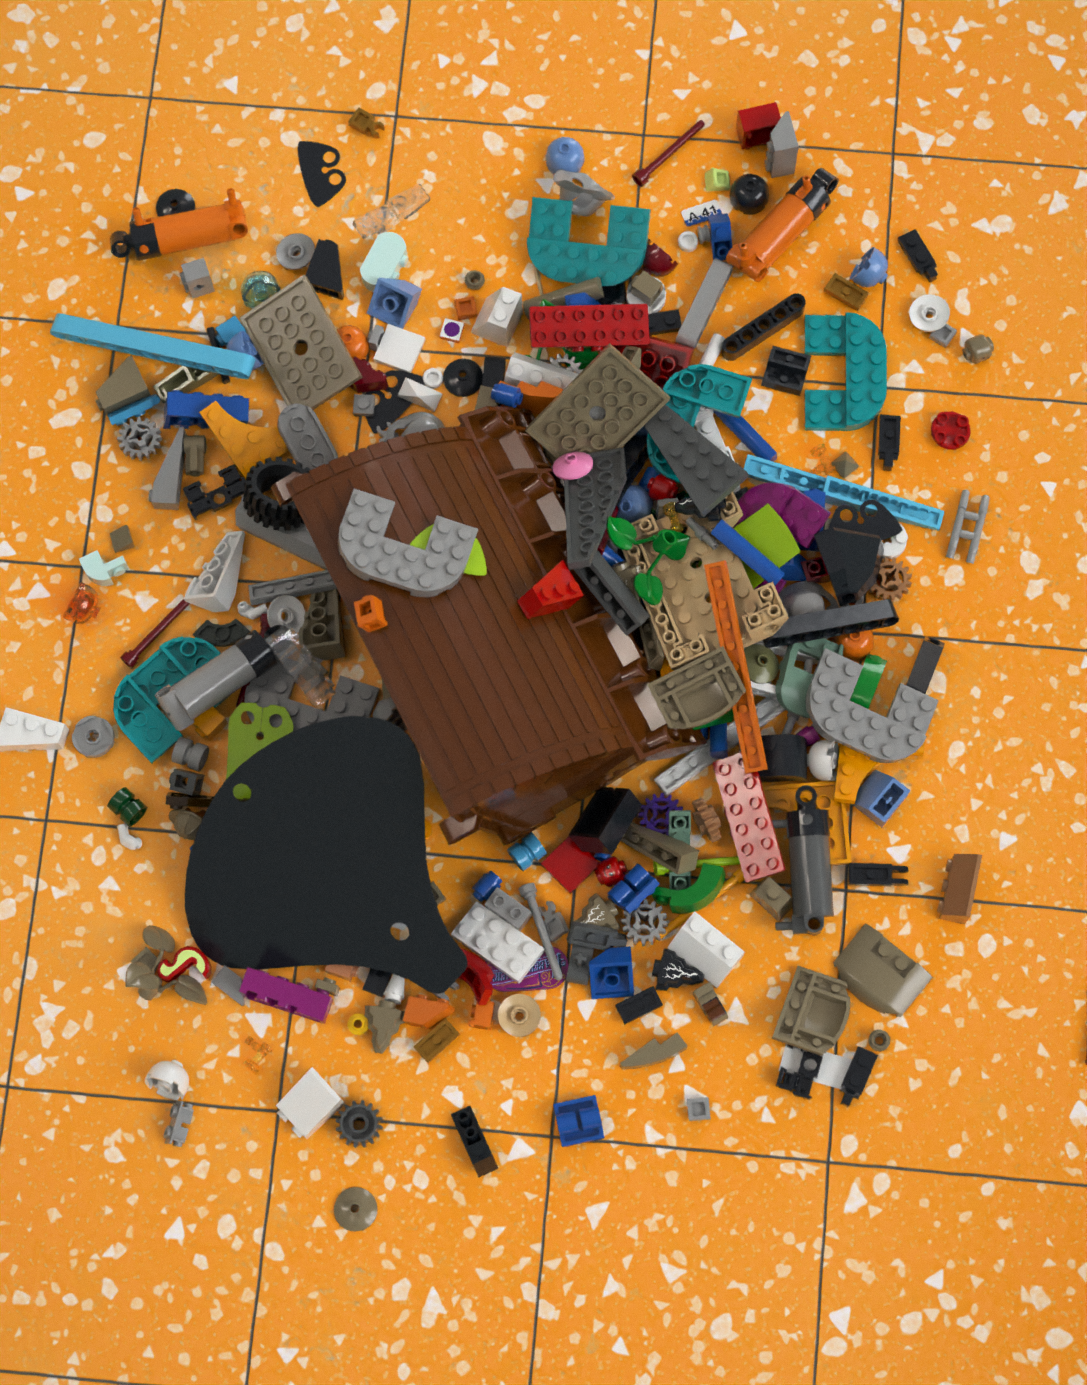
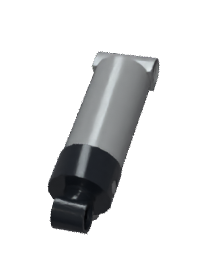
M275 625L265 632L264 638L256 630H253L235 642L233 646L174 685L170 686L168 684L159 690L155 697L160 703V707L167 713L174 728L177 731L187 728L194 723L193 719L253 679L260 677L278 665L273 653H282L292 645L283 626Z

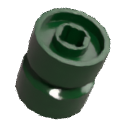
M124 787L114 794L107 807L114 814H120V819L127 826L131 827L144 816L148 807L141 800H135V795L128 788Z

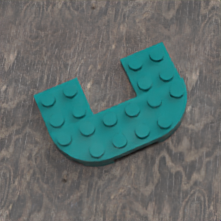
M539 197L532 198L527 249L534 266L546 277L569 283H580L599 277L602 286H613L624 283L641 268L648 244L651 209L610 205L607 244L597 245L569 242L573 201Z
M846 312L845 315H805V354L845 356L846 390H805V431H853L867 426L880 414L887 394V349L882 332L871 320L856 313Z
M691 365L674 373L664 385L663 391L670 396V400L666 405L693 428L700 407L740 418L752 378L711 365ZM648 433L647 454L652 467L658 474H662L681 484Z
M177 637L163 643L153 655L130 675L127 674L115 691L113 711L117 724L151 764L169 750L181 736L183 737L157 706L160 703L155 695L168 684L170 686L174 685L220 654L212 644L203 639ZM223 699L222 701H220L219 703H217V704L214 705L213 707L216 708V707L219 706L225 699Z

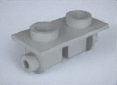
M176 1101V1104L172 1105L170 1110V1117H172L170 1126L167 1125L164 1131L165 1144H172V1141H174L173 1145L177 1147H182V1143L185 1144L188 1128L181 1127L182 1123L190 1125L194 1112L192 1104L185 1103L183 1106V1101Z

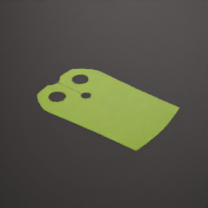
M769 503L733 528L779 568L801 552L789 528ZM741 560L754 589L764 579ZM699 561L698 567L702 565V561Z
M241 703L234 710L229 718L226 779L256 752L293 732V721L285 707L270 704L268 707L262 708L256 703ZM250 711L253 713L254 721L251 724H244L242 722L241 715L243 712ZM278 714L282 717V724L279 727H272L270 725L269 719L271 715ZM260 730L261 733L264 734V738L262 740H258L256 738V735L258 732H260ZM240 783L234 787L233 794L236 799H250L251 790L247 785Z

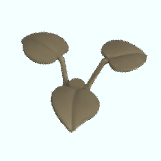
M147 926L142 933L143 939L148 946L159 950L158 958L152 971L144 963H131L126 971L125 987L139 988V995L143 999L150 1001L158 992L163 993L165 989L175 985L174 990L181 997L206 1005L207 998L204 989L193 977L180 975L178 981L173 980L164 986L161 985V979L154 974L164 951L173 952L175 941L166 930L157 926Z

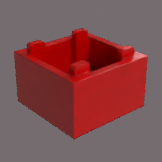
M777 102L738 110L736 131L742 150H750L752 147L765 145L769 142L770 133L781 119Z

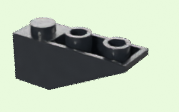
M471 1106L452 1113V1119L478 1177L498 1169Z

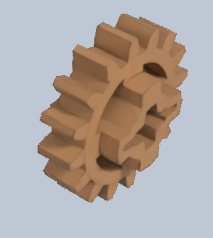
M885 557L884 562H881L877 580L880 581V586L875 583L869 591L870 593L876 592V599L882 596L883 600L890 598L894 602L895 597L899 600L902 599V593L907 595L909 591L907 588L911 587L912 584L908 580L911 579L912 574H906L909 567L903 568V561L897 564L896 558L889 562L888 558ZM899 573H900L901 576H902L903 583H902V580L899 579V576H898ZM892 575H894L893 580H890L885 585L886 579H889L892 577Z
M702 797L692 801L695 810L692 813L693 819L701 835L706 834L712 843L721 839L718 829L721 827V822L711 804L707 806Z

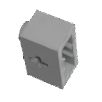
M204 258L181 265L183 272L179 274L186 293L190 292L192 299L215 292Z
M498 887L485 903L487 909L520 932L532 917V912Z

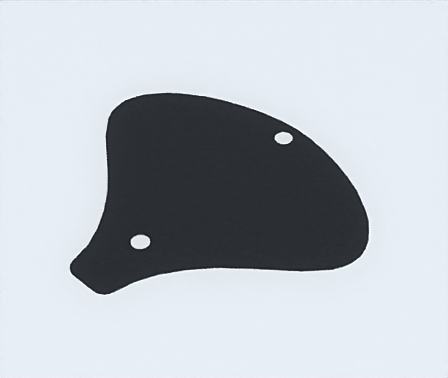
M346 716L313 723L283 736L256 752L225 780L205 812L190 852L186 871L185 911L188 925L197 946L208 958L230 968L247 969L249 967L256 970L334 964L367 967L409 979L425 990L435 994L445 992L466 970L467 958L450 936L439 914L432 892L426 858L424 780L420 756L411 738L400 727L380 718ZM242 783L250 788L251 797L248 801L242 802L235 798L233 789L237 784ZM395 923L405 924L409 929L408 938L405 940L395 939L391 934L392 925Z

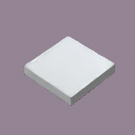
M388 324L373 361L399 371L412 373L426 339L424 336Z

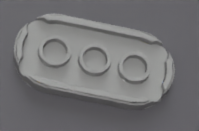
M296 403L287 406L280 413L277 421L278 431L295 463L300 462L303 464V469L308 467L312 470L338 458L337 452L321 422L310 407Z

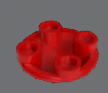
M953 411L940 412L931 425V436L940 447L948 450H956L963 447L968 442L971 434L968 417Z

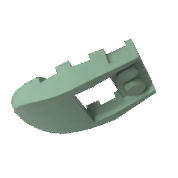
M824 638L788 645L783 660L780 661L779 679L776 681L775 692L779 704L791 713L804 718H810L809 713L806 711L805 702L806 693L814 674L794 666L797 654L801 652L819 661L825 648L843 656L844 645H838Z

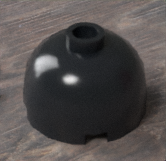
M744 174L733 182L730 190V202L734 209L740 210L746 215H752L761 212L765 208L769 200V189L763 178L755 174Z

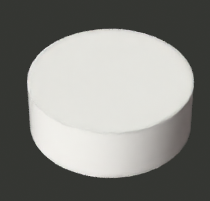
M691 231L681 233L678 238L679 248L684 252L694 251L698 245L697 235Z
M436 368L426 370L423 374L425 386L431 389L440 387L443 383L441 371Z

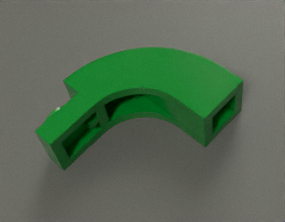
M867 655L850 701L869 709L887 660L876 655Z
M703 863L700 875L692 886L683 890H673L657 886L652 893V897L660 905L667 906L669 904L672 913L686 914L698 911L709 905L720 893L726 877L724 867Z

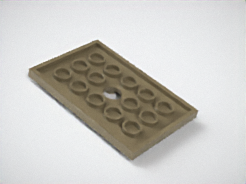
M302 275L239 318L287 406L297 403L314 410L362 378L360 371L306 275ZM300 340H305L308 344V350L304 355H297L295 352L296 343Z
M609 343L526 427L525 431L556 458L570 452L593 453L622 448L670 400V396ZM600 406L605 410L606 414L602 419H593L589 412L593 407Z

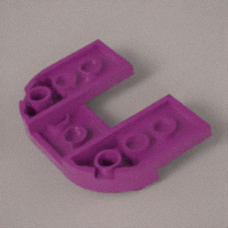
M764 483L751 488L739 499L738 504L743 516L733 528L769 503L785 522L794 539L804 547L809 548L815 539L814 534L819 533L831 512L793 486L784 483ZM783 579L775 585L778 594L786 584V581ZM764 580L754 590L768 584V582Z

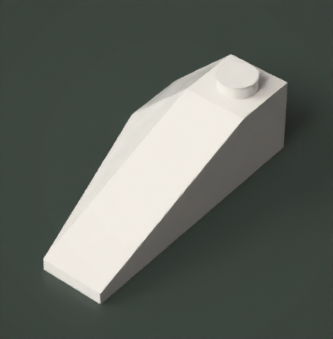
M244 531L226 533L213 551L215 555L209 563L205 562L202 566L204 570L198 578L194 577L184 596L186 602L211 612L229 611L236 595L245 537Z

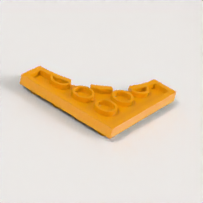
M214 401L199 412L245 480L252 466L256 467L257 462L262 461L265 463L267 458H271L274 461L276 457L288 451L277 426L256 427L243 423L229 415L217 401Z
M925 741L922 744V746L910 756H923ZM840 744L834 802L855 804L857 792L866 775L883 763L869 760V756Z
M836 781L762 786L768 808L785 812L797 810L795 796L801 786L808 785L813 787L817 794L816 809L828 810L831 866L852 863L846 803L834 802ZM803 792L800 795V799L803 802H809L812 799V795L809 792Z

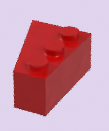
M562 560L518 599L517 602L527 619L569 609L584 594L564 560Z

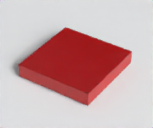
M568 836L541 863V866L571 894L597 869L599 862L589 852L581 851Z

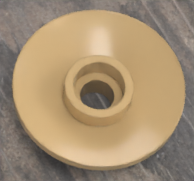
M511 995L499 1007V1024L509 1035L515 1037L527 1036L535 1031L540 1023V1008L537 1002L528 995ZM517 1013H522L524 1015L522 1020H517L515 1018Z

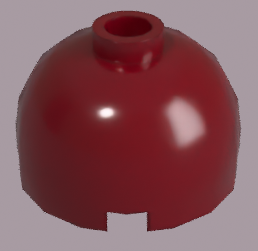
M648 238L641 270L657 277H664L670 274L677 267L678 263L674 261L672 264L671 261L673 259H671V256L655 243L650 245L652 241Z

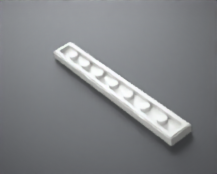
M767 697L755 705L760 728L785 711L778 700ZM735 720L727 725L728 752L739 744ZM710 739L707 740L706 744L697 747L654 778V782L666 797L718 760L710 756Z

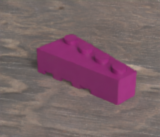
M247 967L239 990L246 999L325 1024L333 1002L332 997L329 996L327 991L317 989L316 992L309 989V986L297 982V984L289 982L287 978L281 976L274 977L269 975L268 972Z

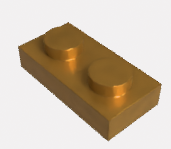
M834 273L824 288L825 293L856 311L860 309L869 294Z
M445 1018L414 1046V1049L427 1063H430L460 1033Z

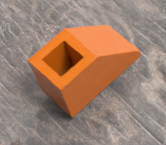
M417 994L416 997L409 996L403 1021L411 1026L430 1029L454 1013L455 1008L449 1004L448 1000L437 998L436 1001L429 1000L428 996Z

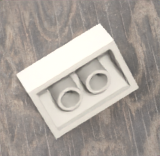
M696 912L685 922L667 947V949L675 951L676 956L683 958L687 965L700 970L704 974V979L711 982L716 989L745 953Z

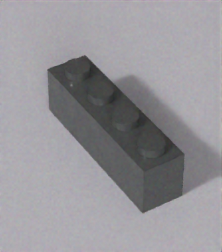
M598 550L591 566L574 569L626 636L650 617Z

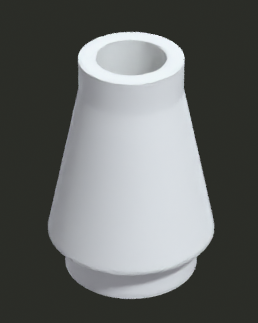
M395 974L392 975L384 991L385 1001L401 1004V1001L404 1000L405 978Z

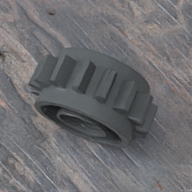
M364 1100L358 1105L353 1101V1106L349 1107L346 1104L344 1105L346 1110L338 1112L341 1115V1119H336V1123L340 1124L336 1131L342 1132L339 1137L341 1140L347 1138L346 1145L349 1146L351 1143H354V1148L357 1149L359 1144H362L366 1148V1143L374 1144V1137L380 1138L377 1132L383 1129V1126L379 1125L383 1118L376 1116L380 1112L378 1109L372 1111V1103L365 1106ZM357 1119L365 1120V1126L361 1130L354 1128V1122Z

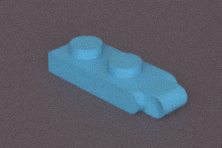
M157 394L144 397L107 414L112 425H121L127 422L129 417H139L145 414V410L158 404L160 398Z

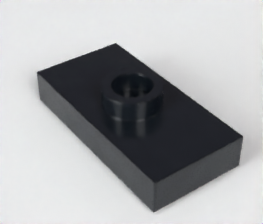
M370 969L362 990L383 998L392 973Z
M654 986L615 1005L624 1025L663 1006Z

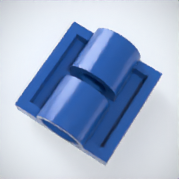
M636 864L624 876L625 880H620L607 893V898L630 914L640 906V903L647 896H650L655 891V888L660 883L641 865Z
M596 1095L553 1104L562 1148L605 1139Z

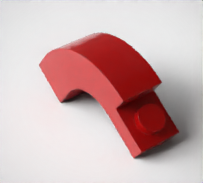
M461 948L468 962L466 970L459 978L470 986L478 1005H486L493 993L491 981L494 974L481 958Z

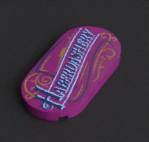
M553 947L563 975L561 980H556L544 951L519 984L487 961L485 963L494 974L491 984L495 990L500 992H517L557 988L567 977L568 960L561 950Z

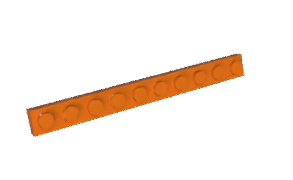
M724 560L705 564L704 569L720 647L723 646L746 689L744 695L742 694L739 701L732 708L745 774L766 770L768 767L727 562Z

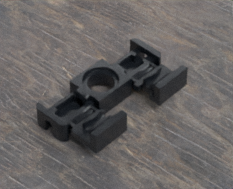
M234 464L218 471L219 476H223L225 480L224 486L206 494L205 492L202 493L200 489L202 486L200 481L183 488L189 501L187 503L188 508L195 520H198L196 516L211 509L216 512L233 504L232 499L244 494L246 480L240 477ZM220 493L225 496L223 503L217 504L214 502L213 499L216 494Z
M787 1044V1048L793 1049L794 1046ZM804 1050L798 1074L797 1072H794V1074L788 1073L787 1069L781 1067L776 1087L789 1091L795 1089L797 1091H793L794 1096L811 1100L812 1096L809 1094L813 1079L818 1077L823 1057L809 1051L805 1052L806 1050ZM809 1059L814 1060L817 1064L816 1069L813 1071L806 1070L804 1067L805 1061Z

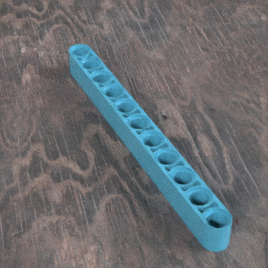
M62 313L56 314L50 329V334L60 339L240 379L250 378L256 361L251 355Z

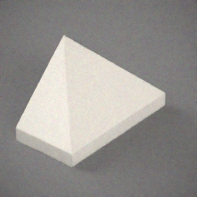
M405 378L398 396L435 412L442 393Z

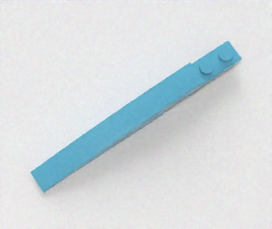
M750 454L746 457L743 469L747 471L749 478L766 483H784L795 487L802 493L805 490L809 491V489H820L821 492H826L825 503L835 506L850 505L858 512H860V507L865 501L876 500L888 509L898 522L940 530L944 515L943 510L829 475L825 478ZM869 504L865 507L866 514L875 516L878 512L875 505Z

